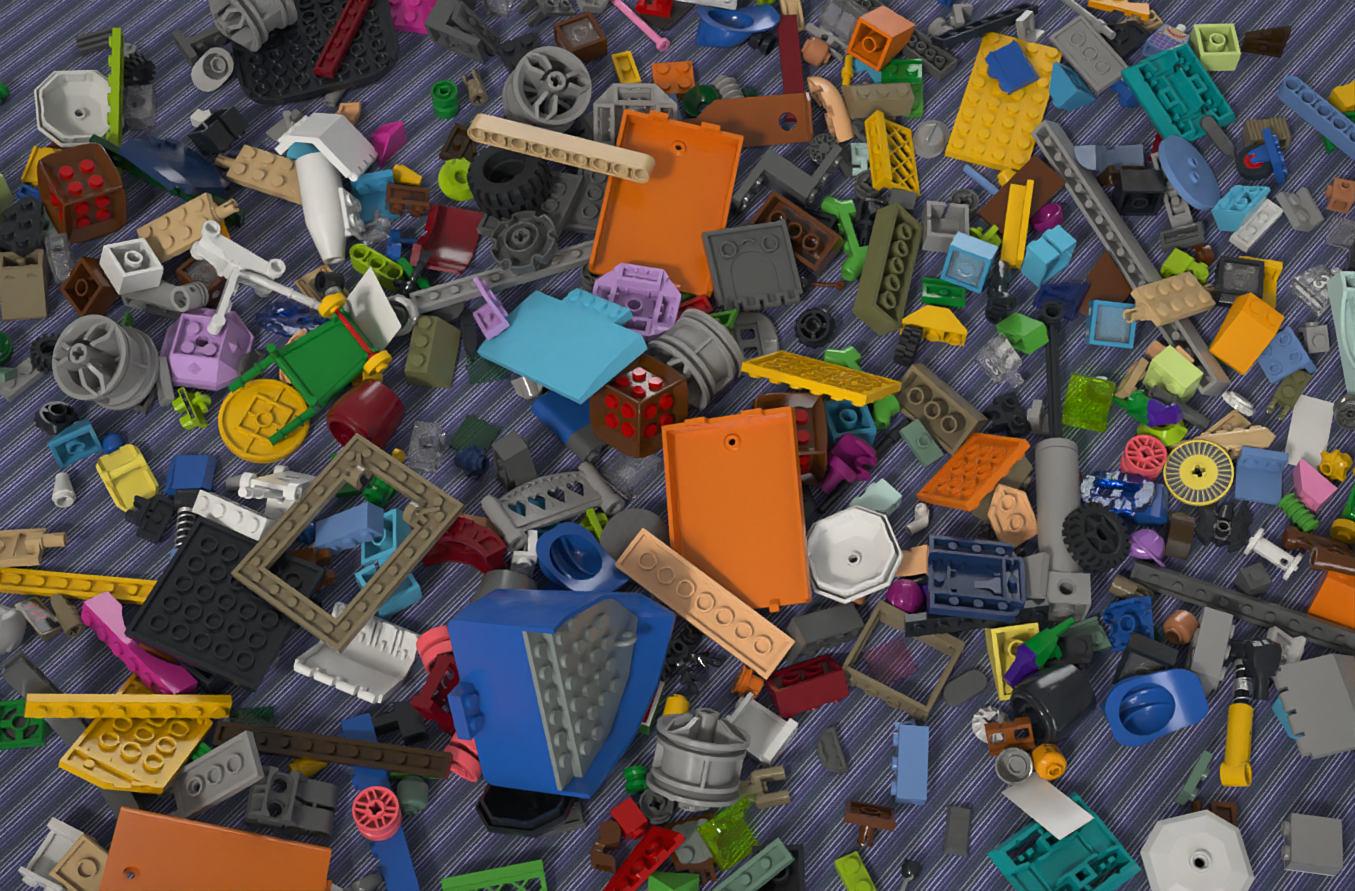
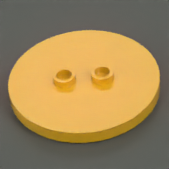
M256 379L247 382L244 388L241 387L234 393L230 392L219 410L218 428L224 444L237 457L253 463H273L289 457L302 446L309 432L310 419L303 423V427L300 425L288 434L285 440H280L274 446L268 439L277 432V428L280 430L295 419V415L299 416L308 409L306 401L295 388L274 379Z

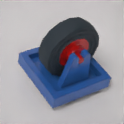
M1270 128L1264 129L1262 134L1265 144L1250 145L1242 149L1236 158V169L1241 177L1251 181L1261 180L1274 172L1277 185L1285 184L1284 175L1288 174L1277 134L1272 135Z

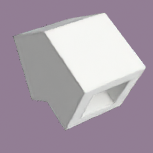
M197 109L190 117L192 125L198 127L200 124H203L207 129L208 126L204 123V120L211 115L210 110L202 111Z

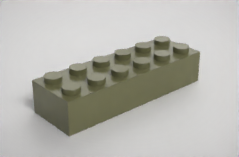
M897 202L877 210L852 311L879 336L900 330L923 231V226Z

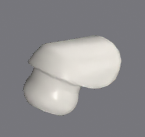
M919 503L915 506V519L905 526L906 532L910 536L928 526L930 511L926 504Z

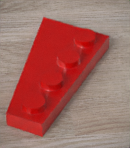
M652 825L602 891H635L685 840L684 836L680 832Z

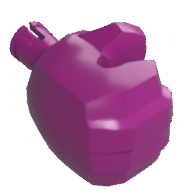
M852 433L843 434L827 455V465L831 467V471L817 486L829 495L841 480H845L849 484H852L854 481H868L871 475L862 467L866 464L876 466L878 460L875 449L858 435Z

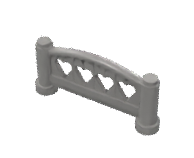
M585 461L578 467L579 471L556 473L528 481L509 491L499 499L493 497V495H487L481 500L482 509L504 538L503 542L507 546L508 551L513 552L519 550L527 543L528 536L526 533L528 530H537L584 513L587 509H595L600 506L606 516H613L622 510L625 501L619 494L613 492L595 466L589 461ZM576 482L583 485V496L569 490L567 486H573ZM556 489L563 490L564 503L549 496L547 493L554 492ZM537 496L544 497L545 509L530 503L528 499H535ZM523 503L526 507L525 517L510 510L508 506Z

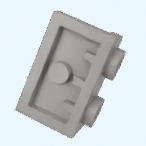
M1302 187L1295 194L1281 191L1276 195L1293 229L1310 232L1324 220L1306 187Z

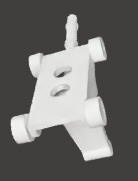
M208 220L203 224L201 228L202 238L192 245L190 253L194 259H205L214 266L220 277L224 276L227 279L216 313L207 326L210 334L217 335L226 322L224 315H228L233 302L230 301L231 295L235 296L239 287L238 283L253 287L255 293L260 297H268L272 291H276L287 296V298L309 306V308L318 309L321 304L320 301L274 281L275 278L281 277L285 271V264L282 260L272 259L267 262L220 234V225L216 221Z
M277 465L273 474L257 477L253 473L244 472L240 479L238 495L246 499L267 498L265 515L279 520L294 502L300 500L302 493L317 476L289 471L288 466Z

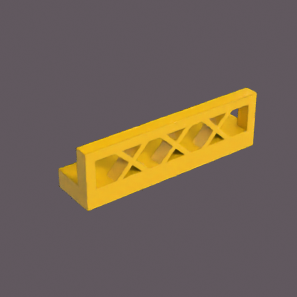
M1027 180L1026 186L1010 184L1000 261L1008 262L1011 268L1020 269L1023 263L1034 180Z

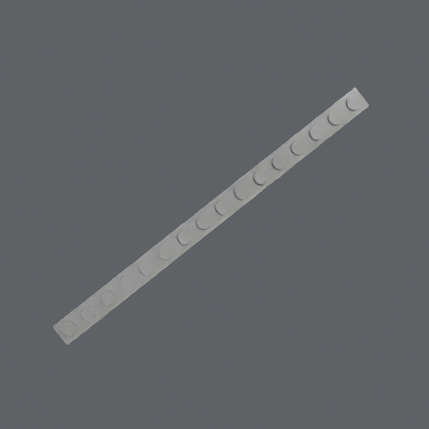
M1046 119L1031 132L1032 137L1055 172L1066 181L1065 187L1131 288L1134 290V288L1163 280L1091 171L1082 166L1076 159L1074 146L1060 124ZM1188 317L1158 327L1168 344L1173 348L1178 345L1194 359L1192 364L1204 373L1197 387L1202 395L1216 396L1231 384V381L1213 354L1208 351L1209 348Z

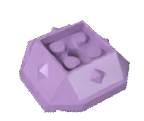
M620 263L614 267V270L597 279L592 294L630 309L633 317L622 327L641 334L646 343L662 336L677 321L681 294L671 282L664 269Z
M197 308L182 313L167 328L159 357L167 358L173 386L217 391L227 387L236 380L235 377H238L237 367L242 355L253 351L255 345L254 336L236 311H230L228 315H224L226 322L217 335H212L207 330V326L217 309Z

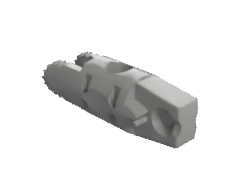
M809 22L805 30L812 37H817L828 43L830 46L828 52L841 62L844 57L835 50L838 46H841L846 51L848 44L822 25L817 28Z

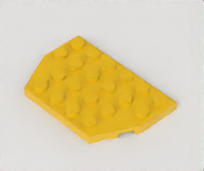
M133 673L116 694H154V692L149 687L144 686L142 680ZM95 718L60 759L59 767L102 789L163 794L180 769L189 760L190 755L195 752L198 745L211 731L213 722L210 718Z

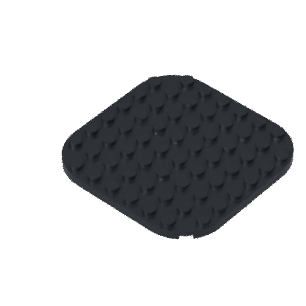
M294 0L297 21L283 29L274 28L268 33V40L262 44L258 51H250L231 40L238 81L242 91L254 102L278 106L378 81L396 64L400 50L388 0H372L334 78L315 75L313 69L348 0Z

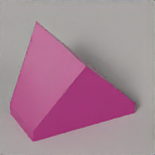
M401 120L381 125L369 137L375 151L378 153L377 161L380 168L407 142L404 123Z

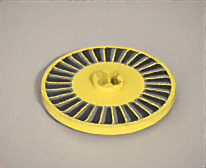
M1192 440L1182 443L1172 450L1164 464L1163 475L1166 487L1176 499L1185 504L1204 506L1217 502L1227 494L1233 483L1234 467L1227 452L1217 444L1205 440ZM1196 468H1199L1200 471H1204L1202 473V477H1198L1197 474H1194Z

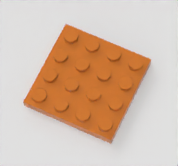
M974 432L916 496L925 503L971 512L979 506L980 501L986 494L994 490L996 483L1010 472V468L1025 456V452L1030 448V444L1026 439Z

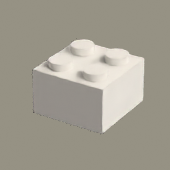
M144 237L103 246L99 264L118 295L154 288L160 285L164 268Z

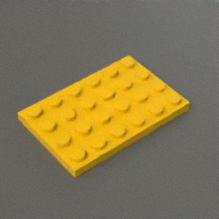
M783 350L744 361L741 367V371L749 373L750 377L769 378L771 383H787L793 389L806 388L812 394L831 395L830 398L833 400L843 401L846 399L852 401L851 404L861 407L900 391L902 382Z

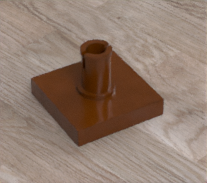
M846 799L844 822L860 825L857 844L864 846L865 836H867L866 847L873 846L875 828L894 831L896 824L895 808Z

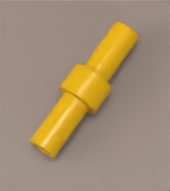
M851 55L845 56L844 67L841 71L842 85H850L853 78V56Z

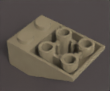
M36 249L24 258L13 252L0 253V300L3 322L48 318L50 263L43 249Z

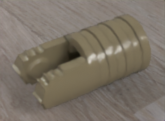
M474 68L471 70L473 79L469 80L465 74L461 78L471 103L475 106H480L487 102L488 95L478 70Z
M1119 573L1115 576L1108 592L1124 600L1151 596V599L1154 597L1152 590Z
M53 595L50 603L67 637H74L81 634L85 630L86 625L83 623L76 607L70 603L69 599L64 598L62 595Z

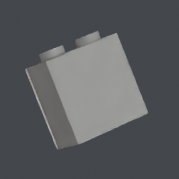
M1290 813L1285 821H1282L1281 835L1284 836V845L1281 849V858L1284 860V870L1336 876L1343 869L1342 819Z

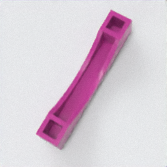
M108 591L83 602L81 614L83 623L89 626L96 633L99 640L104 641L113 654L119 657L127 665V668L142 680L144 686L149 687L154 694L195 695L198 681L183 666L171 664L154 657L137 645L134 640L125 636L126 628L122 618V605Z

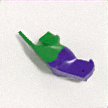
M1141 388L1135 390L1128 398V401L1116 396L1111 399V401L1127 410V415L1150 428L1163 424H1177L1183 419V413L1177 404L1173 402L1171 405H1165L1157 399L1149 398L1145 395V390Z
M1071 617L1052 629L1046 628L1018 646L1015 661L1004 675L1006 683L1013 689L1021 679L1039 669L1048 659L1060 658L1062 653L1056 644L1057 640L1065 630L1075 623V620Z

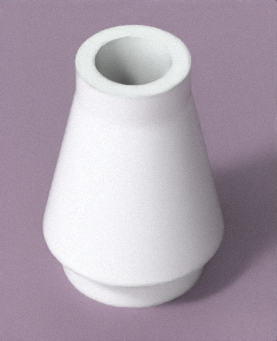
M58 473L55 476L56 481L52 500L58 507H69L76 498L70 476L67 473Z

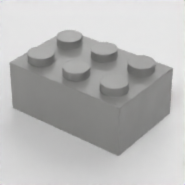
M1204 607L1198 618L1199 628L1196 629L1194 637L1190 640L1184 666L1185 670L1191 671L1199 678L1205 697H1208L1212 690H1217L1219 681H1222L1224 678L1226 667L1223 666L1224 659L1227 660L1231 646L1227 645L1229 638H1232L1235 630V625L1232 624L1234 615L1209 607Z

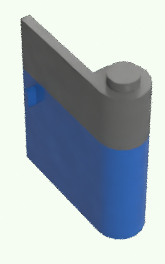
M550 391L533 403L531 412L582 462L589 461L593 464L600 458L601 448L606 443L600 440L592 431L590 423V397L582 404H579L554 391Z

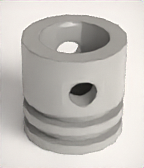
M198 281L176 286L171 291L172 305L179 312L204 307L209 301L206 286Z

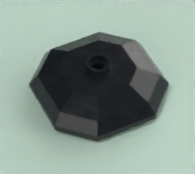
M488 783L475 809L488 832L537 838L563 825L578 797L493 786Z

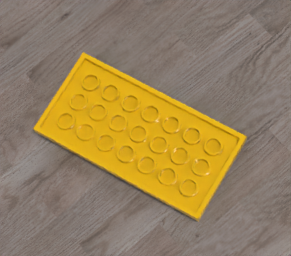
M995 32L985 33L944 156L1000 171L1012 168L1017 173L1031 158L1036 142L1031 132L1042 122L1050 96L1049 88L1053 64L1055 62L1060 63L1062 57L1060 51L1054 47L1038 43H1028L1022 39ZM1015 40L1040 78L1007 95L1006 92L999 88L998 79L990 78L987 74L988 64L985 58L990 51L993 52Z

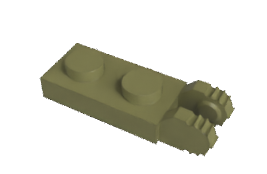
M1299 369L1284 378L1273 395L1266 412L1271 414L1276 404L1280 405L1284 409L1280 412L1278 419L1283 421L1287 413L1293 409L1311 380L1312 375Z

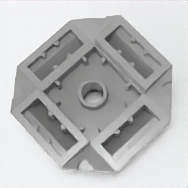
M613 83L593 103V141L616 147L624 109L649 114L650 110L669 114L668 119L677 121V103L656 84Z

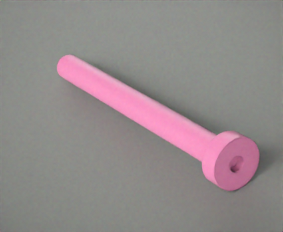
M610 0L656 43V48L660 52L668 49L670 41L667 38H661L621 0Z

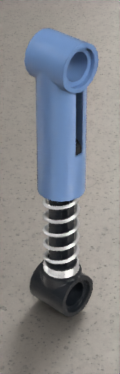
M200 489L175 490L174 507L178 514L177 531L175 532L177 538L174 540L176 545L170 552L169 562L194 525L193 520L196 518V513L192 512Z

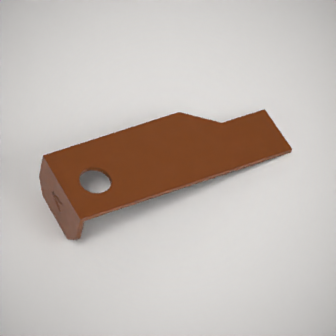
M809 92L714 100L696 118L677 120L701 126L702 122L720 125V131L744 136L742 148L812 142L813 140ZM786 112L792 113L797 120L795 128L790 131H785L779 126V118ZM677 146L676 149L681 150V147Z

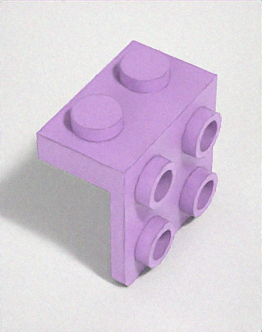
M476 276L473 280L487 303L473 312V316L485 337L490 340L510 326L506 319L509 315L499 298L492 293L485 280L480 281Z

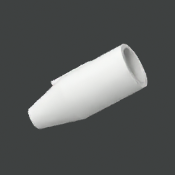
M321 152L310 153L301 156L295 161L305 223L323 263H340L345 260L346 238L354 235L359 240L364 239L363 232L365 231V226L359 215L361 204L358 199L343 188L341 172Z

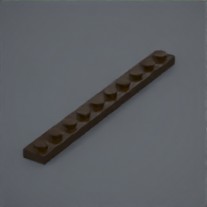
M218 721L212 742L213 746L218 747L247 730L253 732L258 753L446 780H448L454 756L451 752Z

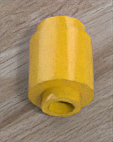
M674 694L666 699L662 716L687 714L690 703L686 700V697Z

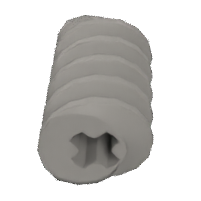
M721 75L712 82L711 86L718 92L719 99L744 98L735 78Z

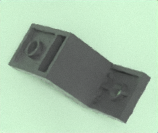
M437 0L424 23L432 42L485 65L488 56L480 37L472 33L470 35L464 33L462 28L451 19L456 3L462 1L473 11L477 5L476 1Z
M835 144L812 176L769 148L733 196L730 211L736 215L740 210L744 212L751 202L752 194L757 195L763 185L772 191H776L796 206L810 207L816 199L815 196L818 190L822 191L826 186L830 173L834 175L839 168V163L842 160L840 156L842 148Z

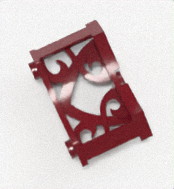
M458 517L422 559L426 567L443 562H458L474 567L483 575L492 570H509L504 561L503 554L507 551V546L502 539L490 528L483 527L474 523V520L465 517Z
M437 654L435 658L437 662L418 696L414 695L409 704L426 720H436V723L440 724L439 729L453 737L456 729L447 695L458 685L460 678L454 656L451 654H447V656ZM446 671L452 674L451 680L448 679L447 675L444 676ZM442 678H443V682H444V685H445L446 688H444L443 685L441 684ZM447 704H448V706H449V712H448V713H446V712L442 709V706H443V705H447Z

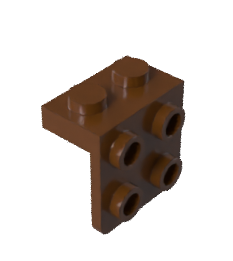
M387 183L384 210H389V213L394 215H402V212L411 213L410 216L421 218L423 215H427L431 209V203H429L430 189Z

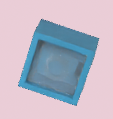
M957 232L950 244L940 279L980 294L988 280L998 246Z
M1090 300L1088 302L1084 344L1133 349L1136 321L1127 323L1126 320L1131 318L1123 319L1122 315L1124 310L1134 308L1135 304Z

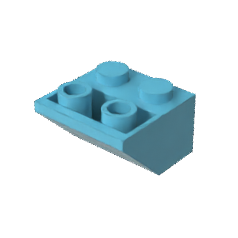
M1235 185L1211 209L1219 231L1236 232L1262 206L1271 191L1270 187L1257 185Z

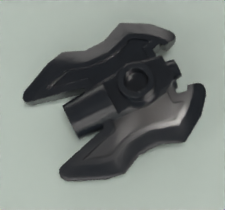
M1215 503L1199 506V523L1194 528L1198 540L1206 547H1208L1210 541L1217 547L1228 545L1227 551L1229 553L1243 548L1248 543L1246 538L1247 528L1252 524V516L1248 505L1242 503L1235 517H1233L1234 510L1229 505H1221L1217 513Z

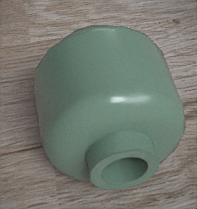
M407 776L397 784L396 797L400 809L406 815H417L418 811H422L427 807L429 786L420 777Z

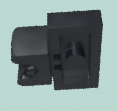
M1015 393L995 397L992 401L994 405L986 407L982 413L988 420L993 421L992 428L988 430L989 434L1003 432L1005 429L1009 437L1015 438L1029 435L1032 431Z
M156 494L151 503L150 500L136 495L134 496L133 506L138 508L139 511L127 510L125 520L139 526L136 536L158 545L175 512L174 501Z

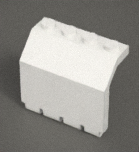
M313 113L310 117L305 115L277 140L280 144L275 148L282 155L295 142L313 143L345 178L348 177L353 182L378 158V153L371 143L344 115Z
M339 601L336 602L331 616L337 618L348 605ZM373 616L341 654L320 640L319 643L295 659L294 671L308 677L314 676L315 680L329 686L336 685V689L353 696L358 694V698L372 704L376 702L381 704L404 684L418 657L416 641L421 635Z

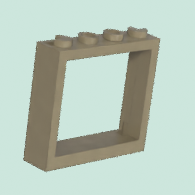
M879 600L842 666L847 685L856 686L864 690L867 695L886 701L890 707L899 708L907 712L910 717L926 722L962 655L966 642L948 633L913 637L951 656L926 705H923L853 669L879 621L904 633V615L908 613Z

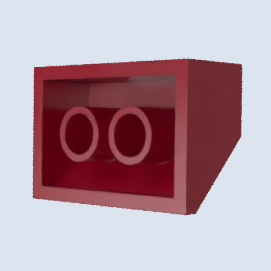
M828 653L774 671L767 680L764 679V685L772 705L782 719L793 718L800 712L816 710L823 704L829 702L836 703L844 697L850 696L844 669Z

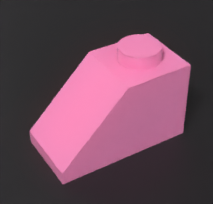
M1304 459L1298 462L1293 471L1296 499L1299 498L1300 504H1304L1305 509H1309L1311 514H1316L1332 499L1338 488Z

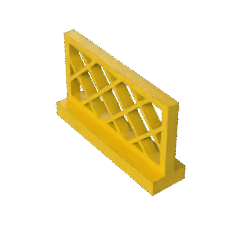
M877 110L864 121L872 186L879 191L886 187L891 190L895 188L917 193V199L920 197L911 129L884 119V112ZM899 133L905 135V140L901 137ZM892 136L895 138V140L899 143L900 146H898L894 142V140L891 138ZM901 147H902L903 150L907 153V157H906V155L902 152V150L900 149ZM893 153H896V155L900 158L902 163L899 162V160L895 157ZM903 164L908 168V170L910 171V174H909V173L907 172V170L903 167ZM896 169H897V170L901 173V175L905 178L904 180H903V179L899 176V174L895 171ZM905 181H907V182L909 183V185L912 187V189H910V188L907 186V184L905 183Z

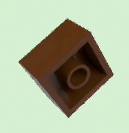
M81 256L60 288L80 317L86 315L105 316L118 297L117 291L99 264V258Z

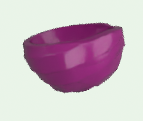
M1056 203L1044 205L1029 221L1031 227L1035 231L1044 233L1048 229L1052 230L1057 225L1061 226L1064 219L1063 209Z
M900 579L889 586L886 593V603L908 614L918 613L923 606V592L914 581Z

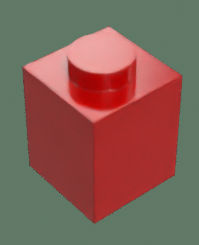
M631 797L610 810V819L619 824L621 834L627 842L633 838L638 840L647 832L648 820Z

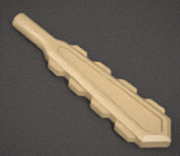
M1256 425L1246 430L1242 427L1234 428L1232 432H1227L1226 430H1219L1216 434L1204 432L1193 439L1181 440L1168 447L1169 450H1173L1180 444L1188 441L1205 440L1217 444L1226 452L1229 449L1240 452L1242 446L1258 449L1269 448L1276 436L1267 427Z

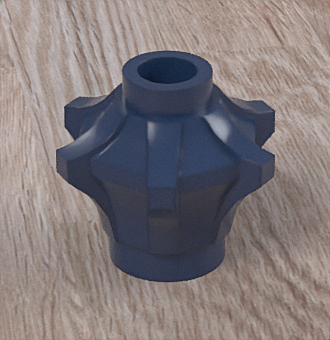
M472 445L469 449L458 450L454 457L455 466L462 469L466 477L473 475L475 479H479L481 472L487 470L489 466V459L485 456L486 448L483 446L477 448L476 445Z

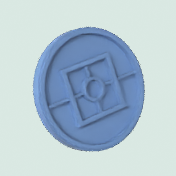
M1170 135L1162 140L1158 150L1159 159L1163 171L1173 188L1194 208L1202 211L1211 210L1220 200V191L1217 180L1206 160L1195 147L1179 136Z

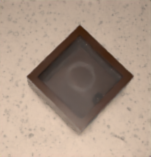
M590 11L553 24L554 41L557 46L574 54L583 64L608 55L607 38Z
M191 257L175 270L181 285L198 281L206 286L209 294V301L206 306L210 309L220 301L227 279L224 276L220 277L214 266L205 259L197 260Z

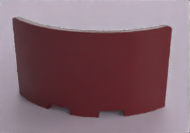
M431 203V209L429 210L424 231H427L426 236H421L413 244L410 265H417L425 249L432 253L425 268L463 274L474 256L480 237L476 229L484 214Z

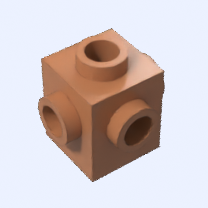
M1335 177L1332 184H1328L1325 190V197H1328L1326 209L1347 214L1352 203H1355V181Z

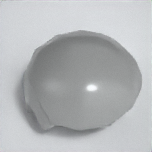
M1010 747L1002 750L995 759V771L999 779L1007 784H1022L1033 773V761L1028 752L1021 748Z

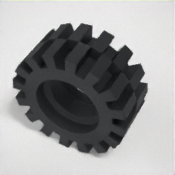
M131 53L129 58L125 56L124 87L131 92H140V88L144 90L146 84L148 86L151 84L149 81L154 79L152 75L156 74L154 70L156 67L142 53Z
M908 325L904 326L895 350L893 363L908 368L911 367L923 330Z
M46 333L43 334V338L38 336L36 341H32L30 346L31 363H33L34 368L37 367V371L41 372L44 370V374L52 371L53 374V356H48L44 353L54 351L60 334L55 337V333H51V336H47Z

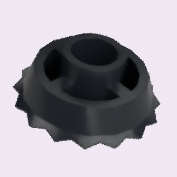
M816 307L807 309L796 320L794 327L795 337L806 348L812 347L816 349L817 347H824L835 336V319L825 309H818Z
M52 401L44 404L35 413L34 418L36 427L40 428L41 432L56 436L66 427L80 420L74 409L69 404L61 401Z

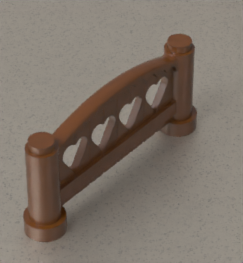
M1287 525L1284 528L1281 547L1289 550L1298 548L1311 553L1309 560L1310 570L1322 572L1324 569L1355 576V552L1347 549V544L1343 543L1342 540L1298 531V528Z

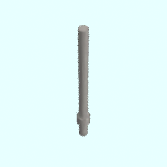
M1061 0L1077 14H1082L1098 33H1103L1111 40L1115 38L1116 33L1107 26L1105 21L1097 19L1074 0Z

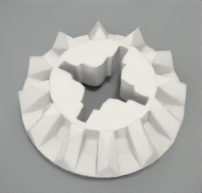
M1232 390L1223 393V399L1237 411L1246 416H1251L1255 413L1253 404L1240 394Z
M990 705L987 708H980L974 714L972 729L978 739L988 743L984 724H987L986 721L990 722L994 718H996V722L999 721V724L1010 721L1008 714H1005L1001 708H993ZM1003 732L990 734V741L992 743L1005 740Z

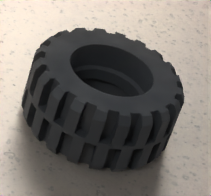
M491 145L488 148H483L480 154L473 158V163H470L468 168V186L478 207L485 214L493 215V217L502 219V217L511 219L512 214L521 211H534V207L540 206L543 203V198H547L552 186V175L545 159ZM520 174L511 181L500 183L504 178Z

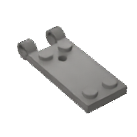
M246 730L181 768L163 794H157L160 798L175 796L178 809L166 815L191 820L264 778L253 732ZM200 784V789L197 792V786Z

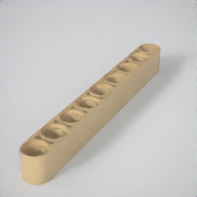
M481 113L474 117L467 131L469 138L479 143L639 183H646L649 180L656 164L654 158L647 154Z

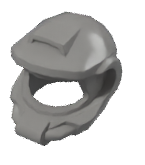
M397 294L387 297L402 326L394 337L408 334L413 330V326L417 323V319L420 316L418 305L414 304L411 299L406 298L404 295Z
M0 604V655L11 652L22 643L27 627L26 618L19 609L10 608Z

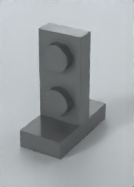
M216 25L188 39L184 37L179 29L172 32L176 47L191 68L199 60V55L204 54L210 48L221 46L230 41L228 37L217 29Z

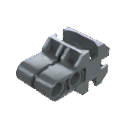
M263 766L262 769L265 777L250 787L243 824L260 830L262 827L273 829L272 833L277 834L297 833L317 838H330L340 787L335 784L308 779L307 776L300 772L291 771L289 774L278 772L279 768ZM272 785H280L283 792H276ZM268 808L276 809L279 816H270Z

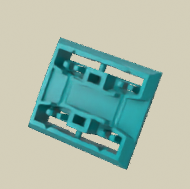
M1186 42L1161 51L1121 70L1123 80L1162 140L1170 135H1176L1191 143L1206 136V132L1203 131L1199 123L1200 119L1204 116L1212 117L1220 128L1236 121L1234 112Z
M1075 791L1067 797L1092 815L1094 819L1060 840L1049 831L1045 832V828L1033 820L987 853V856L1016 891H1115L1142 869L1123 848L1124 846L1096 813L1092 812ZM1038 833L1041 835L1032 848L1021 854L1014 861L1011 860L1009 857L1011 853ZM1115 867L1119 869L1118 873H1114L1095 889L1091 887L1092 884Z

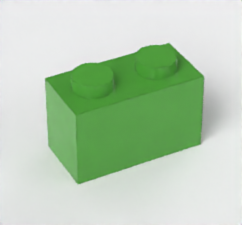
M1017 312L996 325L1002 344L1007 339L1010 347L1029 355L1049 342L1047 328L1044 323Z

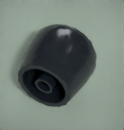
M1065 661L1048 666L1024 677L1015 685L1010 696V706L1015 718L1026 716L1030 718L1033 738L1041 744H1057L1074 733L1097 707L1094 691L1086 677L1075 666ZM1023 728L1025 733L1029 735V729Z

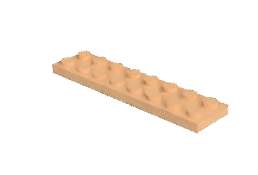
M644 528L641 529L614 564L617 569L629 576V578L750 669L752 668L754 672L765 680L771 676L795 643V640Z

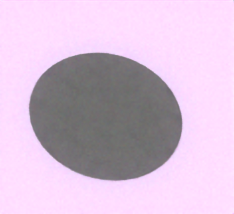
M640 508L626 509L614 515L607 522L601 534L600 545L617 561L642 528L670 547L669 529L664 521L651 511ZM629 578L628 582L636 583L631 578Z

